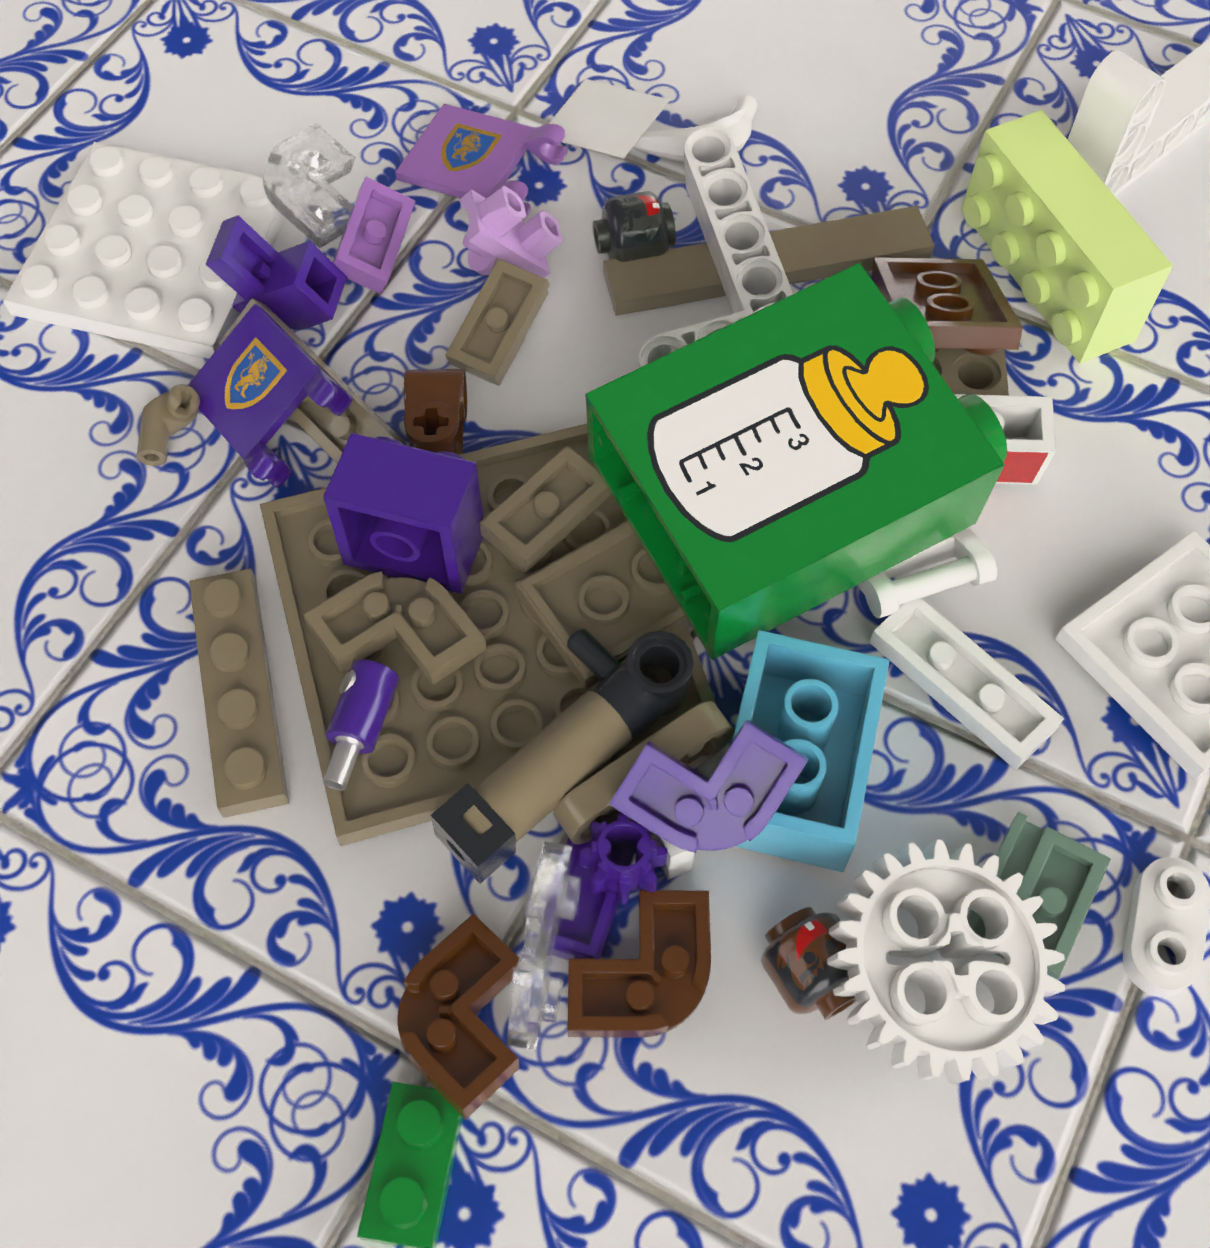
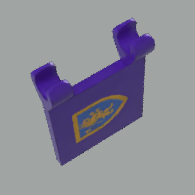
M257 304L250 308L188 384V386L197 391L200 397L198 409L244 459L250 473L260 480L264 481L267 479L277 488H280L290 477L292 469L266 444L308 395L317 405L324 408L327 407L336 416H341L353 400Z

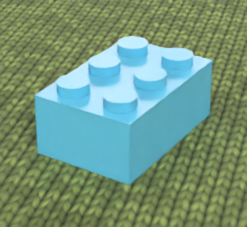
M758 630L733 739L747 719L807 756L808 762L761 833L753 840H747L735 847L844 872L856 845L890 659Z

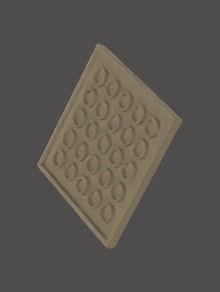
M587 423L460 454L459 456L465 460L476 462L483 518H486L566 446H569L595 468L589 458ZM327 488L260 504L323 779L336 747L326 738L325 734L340 697L341 683L350 668L341 673L307 627L303 614L358 580L375 573L343 564L323 498ZM612 494L527 573L483 537L463 593L459 594L448 591L485 637L487 650L434 685H432L398 639H395L364 659L389 667L398 675L399 681L374 751L369 754L358 753L345 790H335L324 785L336 838L340 846L432 821L430 815L461 788L469 783L474 789L595 685L593 684L586 689L582 686L516 595L515 583L626 521V517ZM383 575L384 579H387V578H395V577ZM688 628L676 635L684 640L690 648L694 661L684 702L676 711L667 716L658 717L596 773L693 707L708 701L714 702L716 705ZM658 666L648 667L641 671L645 678L655 683H665L674 679L669 671Z

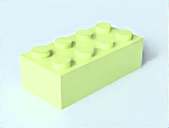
M1043 110L985 130L961 209L968 225L977 230L992 250L998 264L1007 269L1021 287L1025 299L1038 309L1051 326L1058 342L1068 348L1079 364L1135 342L1173 267L1171 262Z

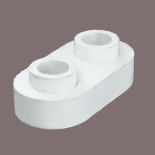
M1175 857L1155 860L1137 877L1133 886L1123 949V964L1128 977L1139 989L1157 997H1169L1180 993L1196 981L1202 970L1210 911V886L1203 873L1186 860ZM1167 881L1179 884L1185 892V899L1173 896L1167 888ZM1158 945H1164L1174 952L1176 965L1167 964L1160 958L1157 951Z

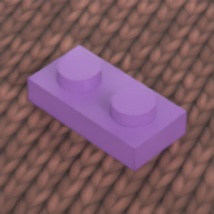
M365 177L359 188L333 259V263L347 276V279L379 294L383 292L389 281L415 200Z

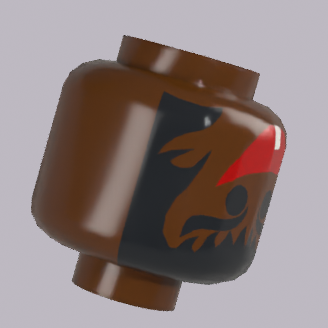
M806 907L781 920L765 935L769 945L762 954L761 961L763 967L793 1013L807 1014L819 1009L826 1020L836 1016L857 1002L855 996H835L833 989L849 980L847 970L832 967L827 963L829 957L846 949L845 943L836 940L828 934L829 928L841 921L836 914L830 912L816 914L812 907Z

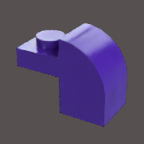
M239 215L222 222L205 263L206 266L237 292L232 307L241 314L253 298L265 304L290 329L294 330L306 329L333 320L347 280V276L310 240L277 252Z

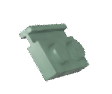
M1018 812L1012 820L996 853V856L999 857L996 877L1003 881L1012 875L1020 873L1023 875V879L1016 893L1023 901L1036 896H1040L1043 899L1042 904L1032 916L1036 924H1056L1057 930L1042 940L1045 949L1064 954V961L1047 967V975L1058 979L1111 858L1048 826L1042 829L1026 821L1028 816ZM970 909L967 915L969 926L975 934L985 938L986 928L983 920L976 912ZM995 954V955H997V956H999V957L1005 959L1001 954Z

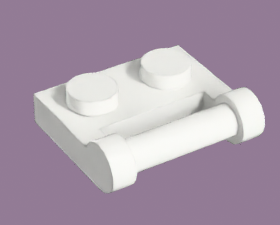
M966 528L857 586L864 593L872 614L876 618H882L897 613L899 605L968 582L973 586H979L994 581L997 577V566L989 548L969 528ZM953 557L957 558V560L927 570H923L893 581L889 579L891 577L898 576L928 565H935L941 563L944 560Z

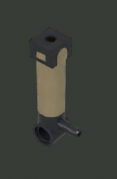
M579 629L569 637L567 648L600 681L474 789L467 783L430 815L435 836L479 884L516 853V843L550 814L569 792L592 777L658 717L667 716L681 706L686 698L694 666L692 651L684 640L673 633L664 631L648 632L635 640L629 648L627 658L619 663L586 629ZM658 666L669 671L674 679L665 683H655L645 678L641 671L648 667Z

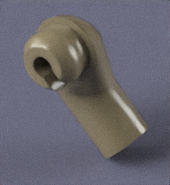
M176 385L170 391L156 397L144 407L141 414L136 456L141 463L159 466L167 461L169 437L190 424L198 414L200 397L196 390L188 385Z

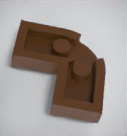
M639 890V959H569L568 1037H652L678 1027L693 1014L705 994L711 970L709 891L655 890L651 893L646 890Z
M474 913L411 969L403 981L405 991L401 997L398 1009V1032L405 1054L413 1066L464 1120L520 1069L518 1057L476 1014L523 972L522 960Z

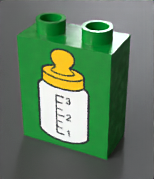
M860 263L585 394L589 458L679 607L684 612L685 617L711 660L757 637L758 630L768 632L976 524L1005 466L1007 442L1003 428L994 411L981 397L972 393L957 399L932 364L935 359V344L929 325L921 311L912 301L905 297H897L888 302Z

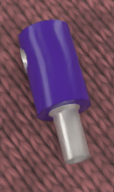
M357 660L352 663L349 672L344 677L340 686V697L325 734L326 738L336 745L323 779V784L335 790H345L358 753L369 754L374 751L399 681L398 675L389 667L370 660Z

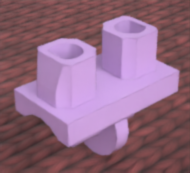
M504 185L488 198L481 196L472 189L460 198L461 207L466 209L469 214V226L463 239V246L469 249L468 264L471 269L483 276L490 275L499 258L543 278L550 274L546 255L562 243L559 223L556 218L542 210L528 222H523L522 220L527 217L524 202L517 193Z

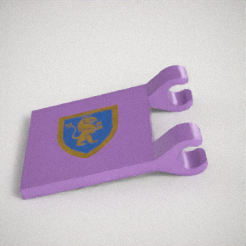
M443 104L396 170V178L401 182L462 198L471 189L481 196L488 198L504 185L517 193L520 199L524 201L528 195L526 184L516 180L507 181L526 150L548 164H560L568 152L567 147L559 146L565 137V130L557 124L551 123L531 127ZM524 203L526 216H528L531 211V205Z

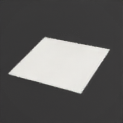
M585 79L548 124L552 123L563 127L565 137L562 143L624 159L670 99Z

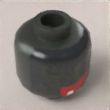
M649 191L609 198L603 205L602 219L593 221V235L598 254L608 253L610 260L617 259L621 262L660 256L667 252L668 247L675 246L676 231L672 209L668 202L661 203L659 198Z

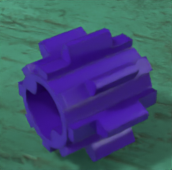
M619 811L616 822L608 825L605 821L602 824L593 821L590 824L592 845L580 850V866L591 868V874H594L591 881V891L594 894L601 891L605 893L609 889L618 893V899L621 904H627L630 892L636 889L646 890L651 893L656 890L658 879L654 873V867L666 864L667 848L657 846L656 840H652L654 835L652 831L641 824L628 821V816ZM617 849L633 851L636 854L635 864L629 866L616 865L611 862V852Z

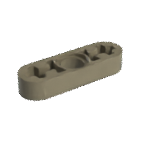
M714 702L701 703L569 792L558 803L553 815L573 844L588 842L592 840L590 837V824L593 821L600 824L605 821L608 825L617 821L619 810L609 805L648 741L691 768L696 769L728 744L734 735L735 729Z

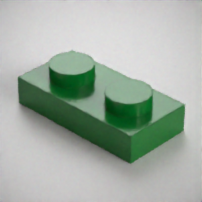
M394 1081L392 1083L357 1237L361 1240L403 1248H436L463 1117L436 1089Z

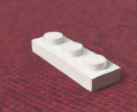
M922 598L902 604L897 613L891 614L872 633L869 642L886 658L890 659L894 665L1015 770L1058 729L1064 720L1060 714Z

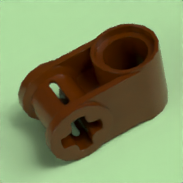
M465 369L406 370L404 375V427L406 436L410 440V447L434 453L448 451L457 455L463 454L464 422L467 420Z

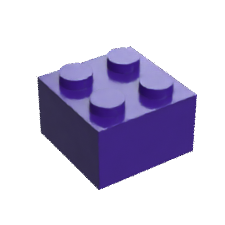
M351 433L323 495L343 564L375 573L382 571L383 575L395 578H412L426 583L431 577L447 591L462 594L483 540L480 522L484 518L476 462L465 460L463 457L448 451L434 453L405 446L390 437L379 436L372 438Z

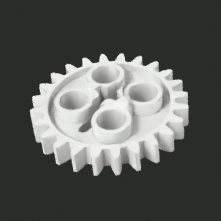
M937 839L925 847L923 854L915 842L897 852V859L890 853H886L873 862L875 874L865 870L852 881L860 895L849 893L839 900L837 907L852 921H840L830 927L828 933L836 940L846 944V949L829 957L827 963L832 967L848 971L849 980L833 989L835 996H855L859 1004L847 1017L846 1021L848 1024L852 1025L869 1020L874 1029L869 1035L866 1046L872 1050L888 1042L894 1044L891 1066L895 1069L909 1065L918 1057L919 1077L925 1081L939 1077L943 1068L949 1083L958 1084L968 1081L971 1071L978 1080H983L999 1075L998 1063L1005 1069L1023 1063L1024 1058L1020 1047L1027 1050L1040 1046L1045 1041L1034 1024L1043 1025L1057 1020L1059 1016L1043 998L1065 991L1063 983L1047 975V967L1064 961V954L1045 949L1042 940L1057 930L1056 924H1036L1032 916L1042 904L1043 899L1040 896H1036L1022 901L1016 893L1021 886L1023 875L1017 873L1002 881L996 877L999 857L992 855L976 866L974 865L972 845L967 843L953 851L949 858L943 840ZM898 907L904 908L916 919L918 925L917 938L909 936L899 926L897 919ZM967 909L976 912L983 920L986 928L985 938L975 934L969 926ZM939 950L941 957L956 959L981 954H1001L1005 958V965L995 962L972 961L954 969L952 962L946 960L922 961L910 965H890L886 961V954L889 953L899 957L921 958ZM906 980L913 981L923 991L926 999L923 1014L911 1008L906 1001L904 994ZM977 980L985 984L992 992L994 998V1010L992 1013L985 1010L978 1002L975 993Z

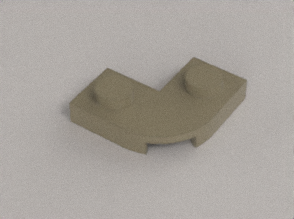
M382 571L373 573L358 580L303 614L307 627L341 673L351 668L354 661L364 660L390 642L398 639L432 685H434L487 650L486 640L482 633L449 592L431 577L426 583L417 579L403 577L384 579Z

